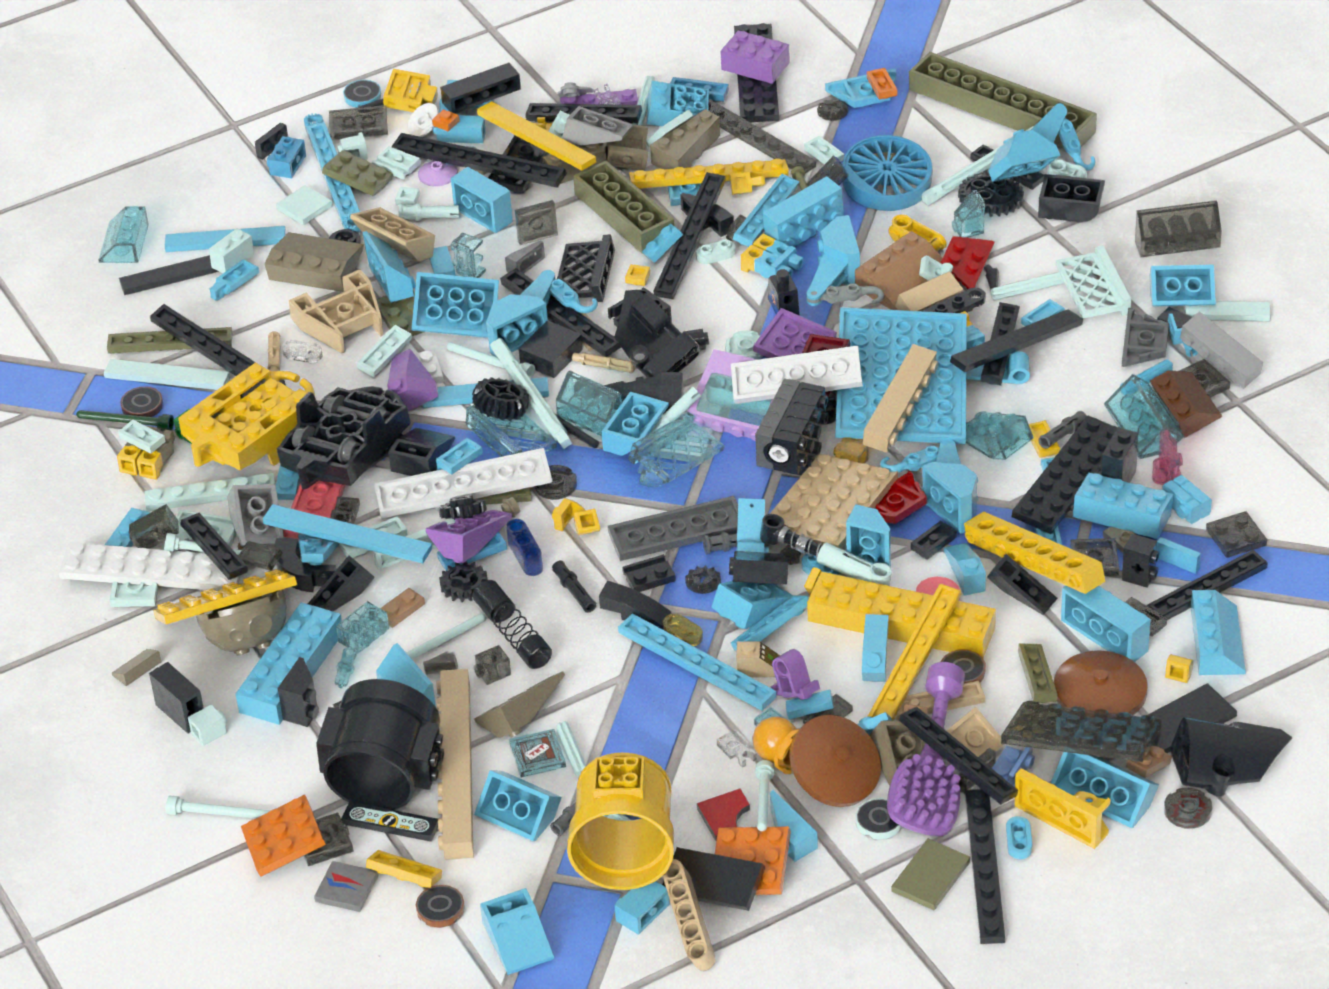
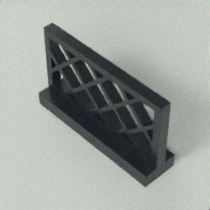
M611 234L603 235L602 241L569 243L565 245L557 279L564 281L578 294V298L594 297L598 302H603L615 253ZM599 248L598 250L594 251L593 253L590 252V250H592V249ZM579 250L573 255L570 253V251ZM584 254L587 255V257H585V258L582 259V260H579V259H578L579 257L583 256ZM592 260L596 261L590 266L587 265ZM573 261L576 263V264H574V265L571 266V267H568V266H567V265H569L570 263H572ZM581 267L584 268V269H583L582 271H580L579 273H576V272H575L576 270H578V269L581 268ZM588 273H591V274H592V275L589 276L588 278H586V279L584 278V276L587 275ZM568 275H572L568 280H564ZM578 280L581 281V282H580L579 284H577L576 286H573V285H572L574 282H576V281H578ZM585 286L589 287V290L580 291Z

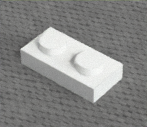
M435 350L415 353L436 383L444 382Z

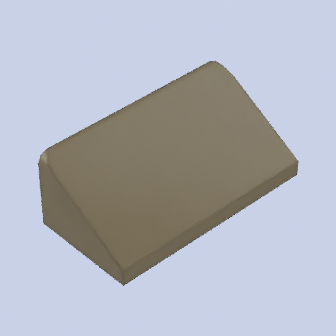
M146 649L112 672V676L127 686L161 663L160 652L154 649Z

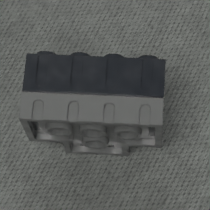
M783 379L755 433L757 466L802 476L807 468L811 467L816 455H819L821 452L822 443L819 442L821 427L826 425L828 421V412H826L828 396H825L824 386Z

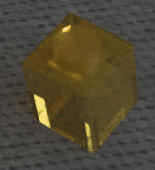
M844 437L840 443L835 445L833 454L837 458L848 459L857 463H866L868 461V446L863 445L862 441Z

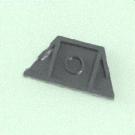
M1128 308L1122 367L1166 357L1169 323L1157 320L1147 314L1142 317L1135 314V309Z

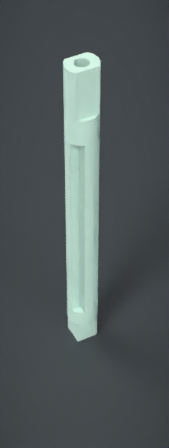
M997 149L922 193V201L930 205L959 187L963 180H967V177L974 178V174L979 175L989 169Z
M498 338L490 344L491 349L517 385H522V388L527 390L529 404L554 440L558 441L563 449L571 445L572 442L567 436L566 429L504 340Z

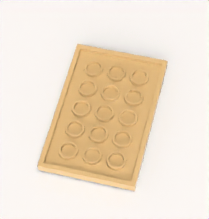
M819 454L812 462L811 467L807 468L770 514L781 516L784 519V524L791 529V532L796 531L798 535L804 534L811 537L813 542L817 544L822 543L823 545L827 542L842 549L847 543L846 521L855 504L875 508L877 503L882 500L893 483L898 479V471L889 472L887 468L841 459L827 454Z

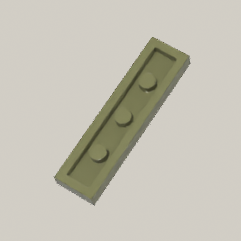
M1019 643L1018 654L1033 702H1056L1058 694L1042 644Z

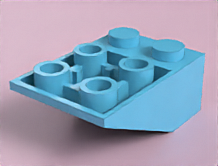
M652 81L647 102V124L662 127L687 110H690L693 115L692 117L705 109L708 110L709 89Z
M526 888L480 903L482 923L507 975L554 959L536 907Z

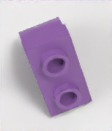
M791 649L773 660L772 666L777 683L770 687L776 691V695L783 696L784 698L798 697L800 700L810 698L812 693L820 689L818 680L810 681L805 660L798 650Z

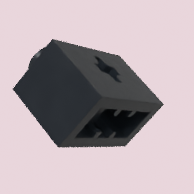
M1131 534L1123 550L1122 581L1148 588L1151 580L1156 579L1159 570L1156 567V563L1160 554L1157 551L1156 540Z

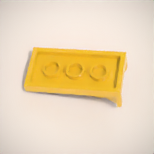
M1022 768L1015 774V788L1019 790L1015 797V807L1093 849L1109 834V829L1102 820V813L1110 805L1111 800L1109 798H1098L1094 794L1084 791L1071 795ZM1087 799H1092V800H1093V801L1090 802V803H1089V802H1086Z

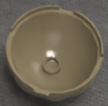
M283 589L272 592L270 596H259L213 610L209 614L196 615L206 639L221 650L234 652L237 656L249 653V648L255 646L259 649L269 647L271 640L282 630L286 620L287 605Z

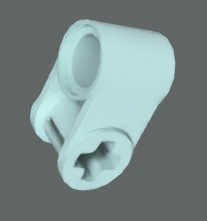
M1055 159L1048 165L1047 174L1080 178L1087 177V171L1084 167L1061 159Z

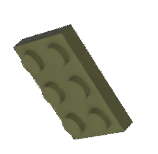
M343 150L324 165L322 169V174L371 196L379 192L393 177V173L385 168L376 166Z
M414 291L413 297L391 303L387 296L376 299L381 317L389 330L394 325H397L411 333L412 336L424 333L423 331L412 330Z

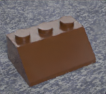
M1168 370L1150 380L1155 396L1184 438L1222 417V414L1192 372Z

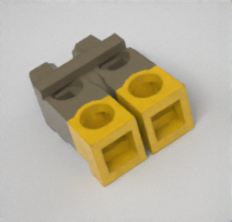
M147 426V427H149V428H151V429H153V430L156 431V429H155L154 427ZM171 430L163 431L162 434L165 436L166 442L151 454L127 442L117 455L119 471L136 476L139 474L141 477L157 480L164 462L174 453V432Z

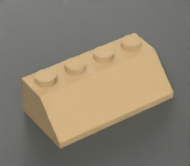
M381 207L351 214L350 218L362 233L365 231L389 243L391 248L397 250L398 253L411 257L413 261L422 262L433 257L434 234Z

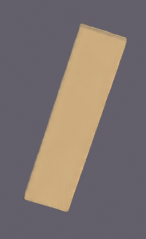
M979 681L965 683L962 694L958 698L949 701L947 710L985 703V695ZM927 691L907 695L897 712L895 720L898 721L903 713L904 704L928 707L927 714H932L935 698Z

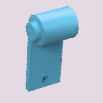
M1014 352L1008 357L1002 383L1023 384L1027 382L1030 378L1029 357L1024 352ZM984 365L967 371L966 379L980 380Z
M738 498L737 551L769 553V547H764V543L760 540L762 519L765 516V499Z

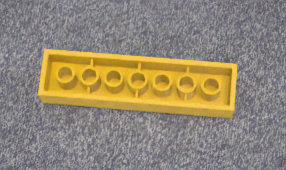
M821 571L807 601L808 621L864 633L866 614L889 615L888 639L908 643L933 595ZM958 601L933 649L947 652L959 649L970 650L984 658L995 630L996 609Z

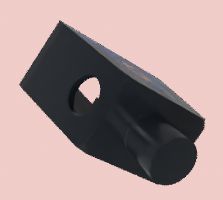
M780 269L776 275L768 278V300L776 314L782 308L800 316L797 287L789 272L785 269Z

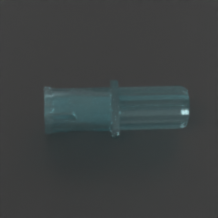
M353 648L343 649L341 660L337 663V674L334 683L338 685V688L346 687L350 675L354 672L353 664L357 652Z

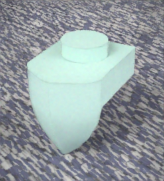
M926 255L921 258L919 275L929 281L949 271L951 272L953 265L950 263L941 264Z

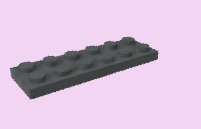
M734 496L608 525V533L619 560L623 561L702 542L703 535H708L709 537L721 535L722 532H726L729 535L737 533L738 503Z

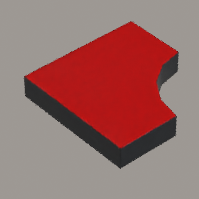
M740 788L697 803V810L713 838L717 841L718 829L737 827V820L742 814L750 810V804Z

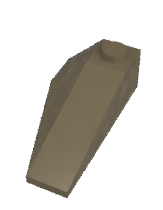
M564 671L546 678L499 706L484 712L474 718L475 722L499 738L508 734L510 738L523 732L521 727L532 720L565 676Z
M880 721L870 734L878 750L881 769L889 786L899 765L906 759H912L915 754L920 755L925 745L923 740L900 721Z

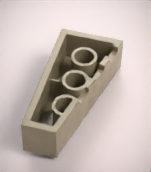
M705 109L650 144L651 163L664 170L676 167H691L692 162L702 156V151L708 149L720 136L719 116Z

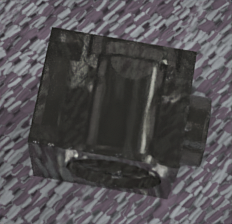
M500 645L475 655L476 665L473 666L475 674L478 678H482L486 685L511 675L510 659Z

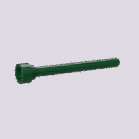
M79 410L76 413V416L81 419L129 423L135 420L143 425L157 426L161 431H172L174 427V417L169 414H163L156 418Z

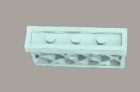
M1104 246L1095 247L1094 253L1056 260V266L1082 318L1120 311L1122 316L1128 314V308H1131V297ZM1093 261L1094 264L1091 267L1083 264V262ZM1071 265L1074 266L1073 270H1069L1067 268H1064V266ZM1078 269H1082L1088 272L1086 273V275H1083L1081 273H1078L1077 271ZM1093 273V274L1099 275V276H1100V279L1097 280V279L1092 278V277H1090V276H1091V274ZM1074 277L1080 279L1081 282L1078 284L1072 282L1071 279ZM1088 282L1094 284V287L1089 288L1084 286V284ZM1098 287H1102L1107 289L1108 291L1106 293H1103L1098 291L1097 289ZM1079 291L1088 293V295L1084 297L1078 295L1077 293ZM1094 295L1102 299L1100 302H1097L1090 298ZM1108 300L1115 303V305L1109 306L1104 304V302ZM1086 304L1094 306L1095 308L1085 310L1084 307Z

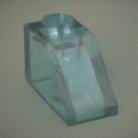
M977 190L972 191L954 211L952 228L960 237L969 238L984 233L985 201Z

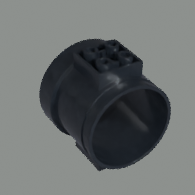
M368 679L351 685L344 692L339 708L328 707L316 742L320 773H323L329 788L347 802L350 801L391 810L401 808L409 803L415 788L430 790L433 781H437L438 763H442L444 759V749L441 748L443 734H440L438 710L424 694L396 681Z

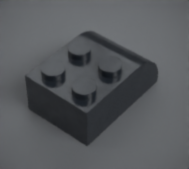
M1045 174L1039 195L1038 218L1069 222L1092 220L1099 212L1105 180Z

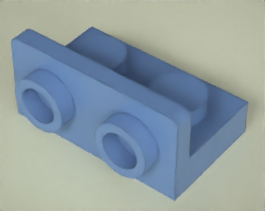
M1028 744L1025 750L1021 751L1006 745L992 769L1015 787V774L1021 768L1024 770L1031 769L1034 764L1033 746Z

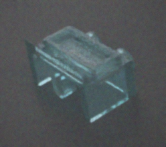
M462 232L452 241L451 250L454 251L453 266L456 267L457 274L464 277L480 278L486 272V268L479 266L483 260V255L478 253L474 255V251L483 243L482 239Z

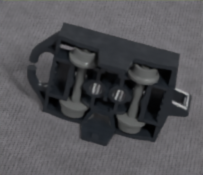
M374 386L352 390L337 387L319 403H317L314 394L308 392L296 404L297 425L276 448L280 465L298 473L303 489L309 488L318 481L351 486L411 424L408 408L396 392L386 390L385 397H382L383 389Z

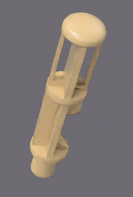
M276 331L268 334L267 369L270 371H280L281 336Z
M586 352L582 354L573 353L572 361L581 362L582 365L633 373L635 370L631 361L593 355Z

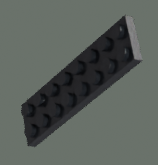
M761 23L734 26V34L739 30L773 40L772 24ZM737 74L740 123L779 121L776 80L771 84Z
M1088 415L1015 506L1011 517L1052 534L1073 507L1075 494L1088 473L1098 474L1102 469V454L1117 427Z

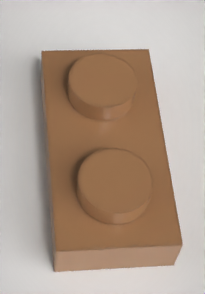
M407 588L377 610V618L393 628L425 604L424 597L411 588Z
M1151 746L1129 758L1125 767L1146 778L1170 765L1172 756L1165 753L1160 747Z

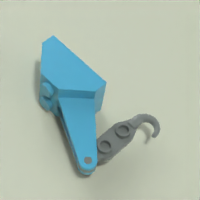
M849 215L837 216L820 232V240H817L818 252H821V256H818V268L807 291V303L811 306H817L823 300L831 304L849 300L856 301L861 296L868 294L878 295V298L871 302L872 304L879 303L884 298V293L880 288L875 286L862 287L855 284V269L860 266L859 248Z

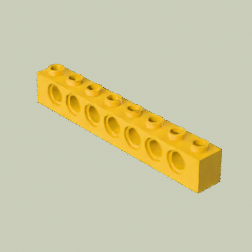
M982 512L964 523L965 537L969 543L1002 558L1007 554L1020 566L1086 594L1106 582L1102 562L989 513Z

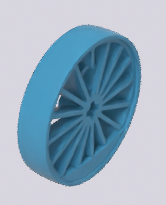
M878 135L865 138L854 144L847 151L842 164V183L847 194L859 204L875 210L896 211L914 206L922 200V193L928 190L932 183L933 168L928 153L917 143L899 136ZM883 153H888L887 161L885 160ZM891 153H895L896 155L890 161ZM908 183L913 184V185H916V186H918V187L913 188V187H912L911 185H909ZM880 184L884 186L883 194L876 190ZM897 184L900 185L907 192L900 193ZM887 186H892L895 195H886Z

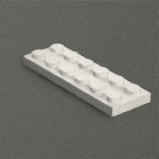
M858 346L731 364L735 404L774 399L784 378L800 381V383L805 382L824 386L825 392L863 386Z

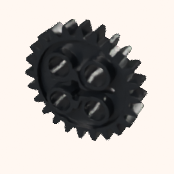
M981 173V176L974 174V178L967 177V180L962 181V184L959 185L958 198L962 206H968L967 210H974V214L982 212V216L987 213L990 217L993 214L1000 217L1001 213L1008 215V211L1014 213L1015 209L1020 208V205L1023 203L1024 191H1022L1023 187L1019 186V182L1014 183V178L992 182L990 174L985 175Z

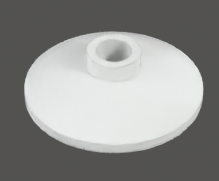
M426 103L418 107L408 121V133L419 137L428 134L434 127L432 119L439 114L438 108L432 103Z

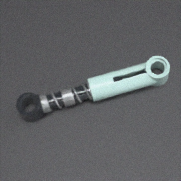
M767 514L763 517L760 530V540L768 545L790 544L792 549H796V551L803 554L808 553L810 557L816 556L817 563L845 576L890 586L892 569L887 564H873L827 542L823 545L822 543L817 544L813 542L811 537L804 534L798 535L796 531L791 532V529L784 524V519L779 515Z

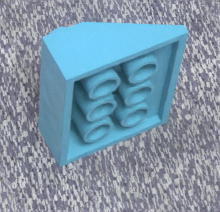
M417 272L412 330L488 338L486 321L493 302L498 300L499 280Z

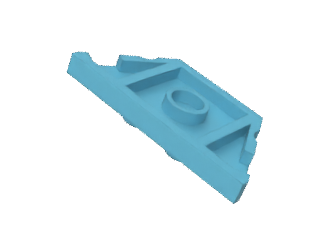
M896 69L887 70L895 84ZM867 75L825 83L826 92L853 108L891 100V97L878 99L867 79Z

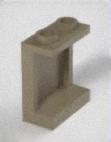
M633 124V128L622 140L607 142L606 161L612 166L645 171L648 159V150H646L648 127Z

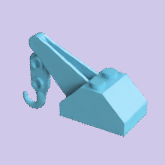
M1058 103L1031 130H1018L1013 133V137L1003 141L1004 144L997 149L988 172L992 182L1042 171L1060 156L1058 148L1054 144L1057 134H1059L1065 151L1073 158L1076 165H1080L1086 171H1090L1095 166V158L1091 156V163L1089 165L1082 161L1081 144L1072 122L1065 118L1067 108L1063 104Z
M545 270L520 295L510 294L493 302L486 321L490 354L497 357L490 344L498 338L504 340L511 352L518 350L548 320L546 306L551 294L562 305L571 307L579 313L593 312L598 306V301L593 298L591 306H582L578 294L560 279L555 280V273L553 271Z
M953 440L941 441L938 448L936 446H927L921 451L910 453L902 462L896 465L886 464L889 461V457L881 460V468H887L889 472H902L907 469L917 471L922 467L923 492L927 497L926 505L960 534L965 532L964 523L975 517L977 512L978 477L975 472L961 464Z

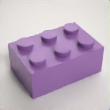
M738 30L720 51L721 70L771 84L774 83L790 63L789 44Z

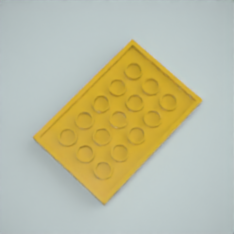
M274 569L265 572V576L261 578L255 575L244 578V583L241 584L235 582L224 584L222 589L218 591L211 588L201 591V596L198 597L187 595L179 598L178 603L173 604L168 601L158 604V609H154L153 613L155 619L164 624H170L297 585L295 576Z

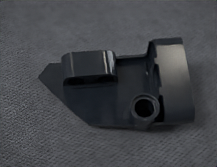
M639 289L625 290L614 338L630 359L633 367L639 369L647 378L654 377V374L659 372H680L699 355V344L686 331L681 333L671 323L669 316L646 293L642 294ZM637 354L645 355L642 360H636L634 357Z
M1183 717L1172 742L1171 755L1182 785L1203 788L1214 796H1224L1228 785L1260 782L1273 761L1293 737L1278 728L1243 722H1233L1227 725Z

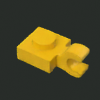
M750 172L729 175L732 195L752 193V187L764 186L765 184L764 176L751 178Z

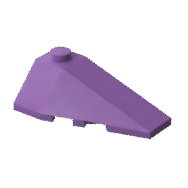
M411 349L392 359L387 384L388 390L396 392L401 397L408 411L438 397L436 381Z
M490 510L474 514L473 518H456L453 524L447 525V522L443 521L426 528V534L444 558L453 559V562L464 563L467 559L475 556L512 518V513Z

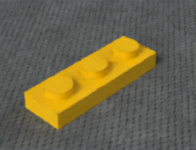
M381 850L374 852L366 861V868L376 870L379 874L395 876L402 881L417 883L421 887L431 888L442 878L441 869Z

